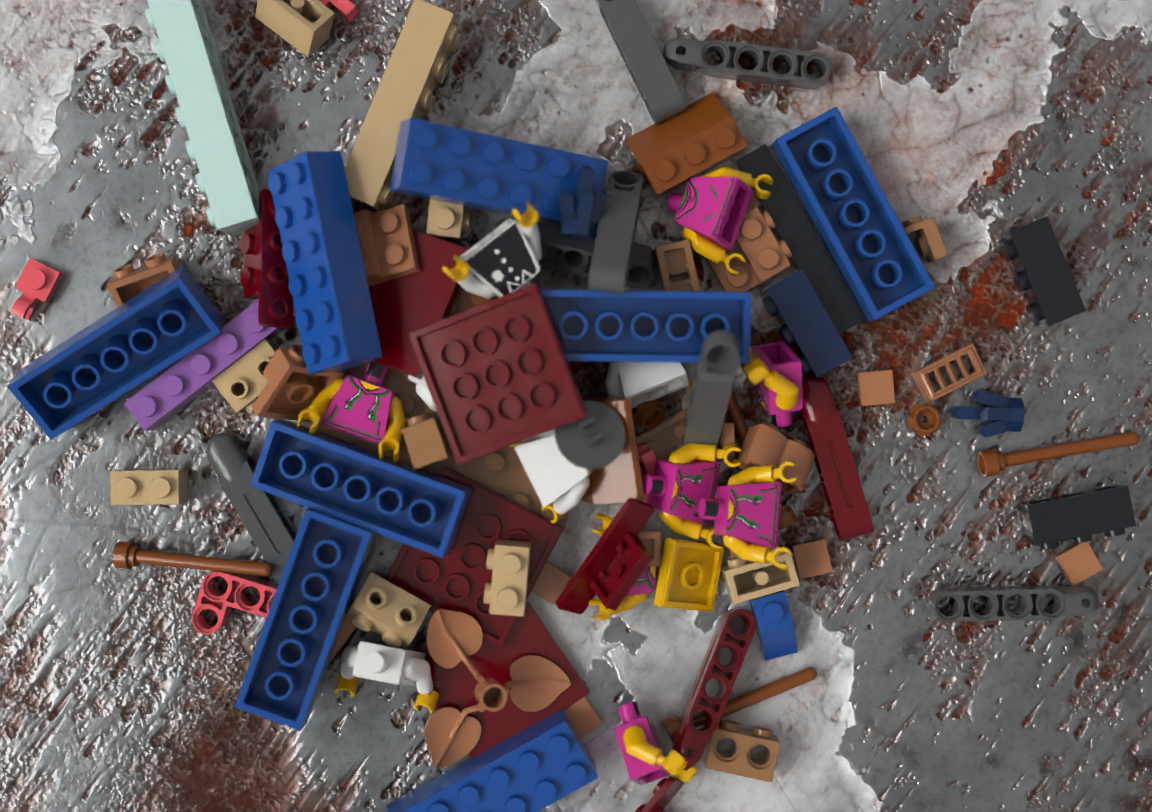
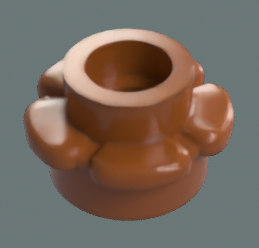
M658 399L645 401L634 407L633 422L635 424L639 423L644 429H651L657 426L664 417V410L659 405L660 401Z
M919 403L911 408V415L908 416L907 423L911 430L916 431L917 435L929 436L931 432L938 430L941 418L938 409L934 405ZM923 416L927 418L925 423L921 421Z

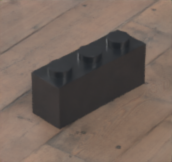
M1048 217L1001 235L1003 240L1001 242L1002 253L1006 260L1011 261L1016 271L1013 274L1014 282L1018 290L1025 293L1029 303L1026 305V310L1034 324L1037 323L1039 328L1048 327L1086 311Z
M1115 484L1019 504L1026 543L1038 546V550L1059 547L1058 541L1071 539V543L1088 542L1092 540L1093 534L1104 533L1105 537L1125 534V528L1136 526L1129 488L1126 485Z

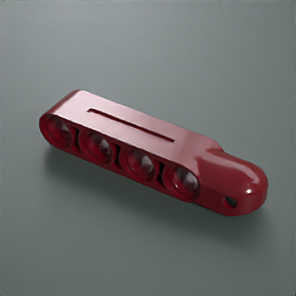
M808 377L802 380L803 408L800 410L811 451L815 454V465L837 537L842 542L874 532L873 523L831 388L823 378Z
M728 610L719 619L682 712V723L671 751L675 750L687 762L683 770L690 769L702 758L710 735L718 727L756 630V620L752 613L747 610ZM736 615L740 616L744 622L743 630L739 634H736L731 629V620ZM723 647H727L732 655L730 662L725 666L718 659L719 651ZM714 678L719 684V691L714 697H709L705 687L707 682ZM702 710L707 718L706 724L701 729H696L693 725V716Z

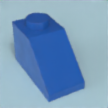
M782 590L749 600L752 614L756 620V629L764 660L797 653L794 624L785 591Z

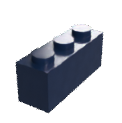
M802 269L763 291L766 297L762 299L763 305L771 317L776 315L783 326L779 328V332L788 346L794 345L799 354L798 358L801 360L802 372L805 376L810 374L811 377L818 378L853 358Z

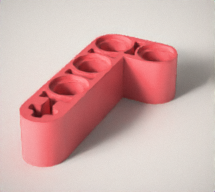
M220 571L209 573L202 582L192 614L193 627L202 634L209 635L215 633L227 624L232 608L266 618L278 584L248 574ZM216 576H220L227 581L228 588L226 593H220L215 589L214 580ZM248 586H253L259 591L260 600L258 603H252L247 599L246 589ZM206 609H211L217 614L218 621L216 625H210L205 621L204 612Z

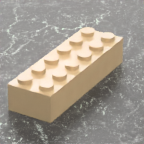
M414 0L344 168L351 202L375 212L384 210L385 207L391 208L397 192L390 191L400 123L409 118L422 120L423 115H429L434 106L436 96H433L432 93L437 83H443L449 65L445 64L449 52L455 53L461 40L462 34L458 33L459 26L454 13L423 0Z

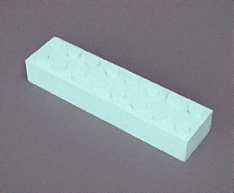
M147 0L149 8L145 9V15L151 29L156 28L159 41L155 42L156 51L161 62L166 61L169 74L165 75L166 84L171 95L176 94L179 107L175 108V113L182 128L186 127L190 139L185 141V145L190 159L197 162L200 173L195 174L200 192L202 194L206 193L210 206L205 207L209 223L212 227L216 226L217 230L227 235L236 236L242 234L247 229L259 224L260 190L202 0Z

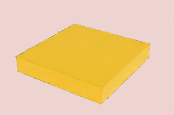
M666 537L653 605L713 612L725 546L716 549L706 542Z

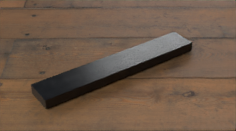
M766 144L736 160L735 163L739 170L752 174V178L756 179L759 175L767 174L773 179V185H758L760 189L771 192L770 197L767 199L758 198L763 211L766 210L775 224L774 230L780 240H784L792 253L791 260L798 271L802 269L838 333L841 334L867 319Z

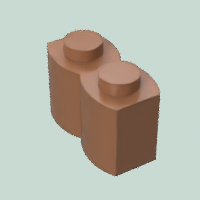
M761 423L748 428L741 447L742 451L739 452L737 460H740L741 465L738 467L742 470L748 467L775 465L776 468H779L785 462L796 463L798 466H787L784 470L786 478H799L796 482L787 483L780 478L776 481L782 483V492L794 494L804 489L815 454L807 448L808 446L805 442L794 438L787 439L775 425Z

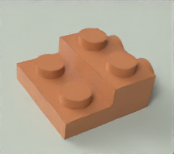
M401 204L375 213H371L367 209L353 213L368 286L420 271L409 208Z
M756 207L745 213L732 251L726 249L725 253L728 255L737 253L744 257L745 264L738 259H733L729 263L730 268L739 272L740 275H730L726 270L725 264L722 262L716 264L705 258L724 291L747 292L791 266L788 259L792 257V253L784 240L777 242L771 232L775 228V224L766 210L760 213Z
M158 253L145 259L146 265L134 269L132 264H127L113 271L114 276L110 277L107 287L116 306H121L179 269L180 267L175 256L166 258L164 253Z
M293 344L290 349L279 347L263 371L268 383L252 408L257 417L298 421L300 412L308 409L322 390L336 379L342 378L345 374L344 371L308 375L301 345Z

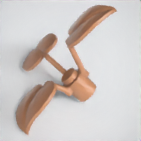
M446 609L436 610L429 621L426 633L427 648L430 656L438 665L446 669L455 667L462 660L478 681L474 694L479 703L464 708L461 713L454 707L446 706L434 711L430 715L425 725L424 735L434 767L441 768L459 761L477 745L481 736V724L476 718L467 716L469 713L476 711L484 712L485 709L491 712L498 711L505 706L509 693L512 702L521 710L527 712L542 710L571 686L567 675L555 663L542 656L525 655L511 664L510 676L512 681H507L504 686L493 678L484 679L468 658V656L475 654L482 645L483 632L479 623L472 616L464 612Z

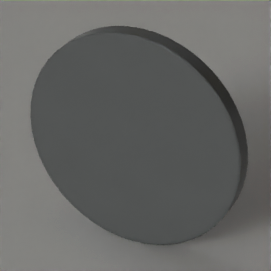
M583 401L589 416L555 428V441L562 456L571 464L583 469H599L611 464L621 453L625 443V428L619 415L606 404L597 401Z

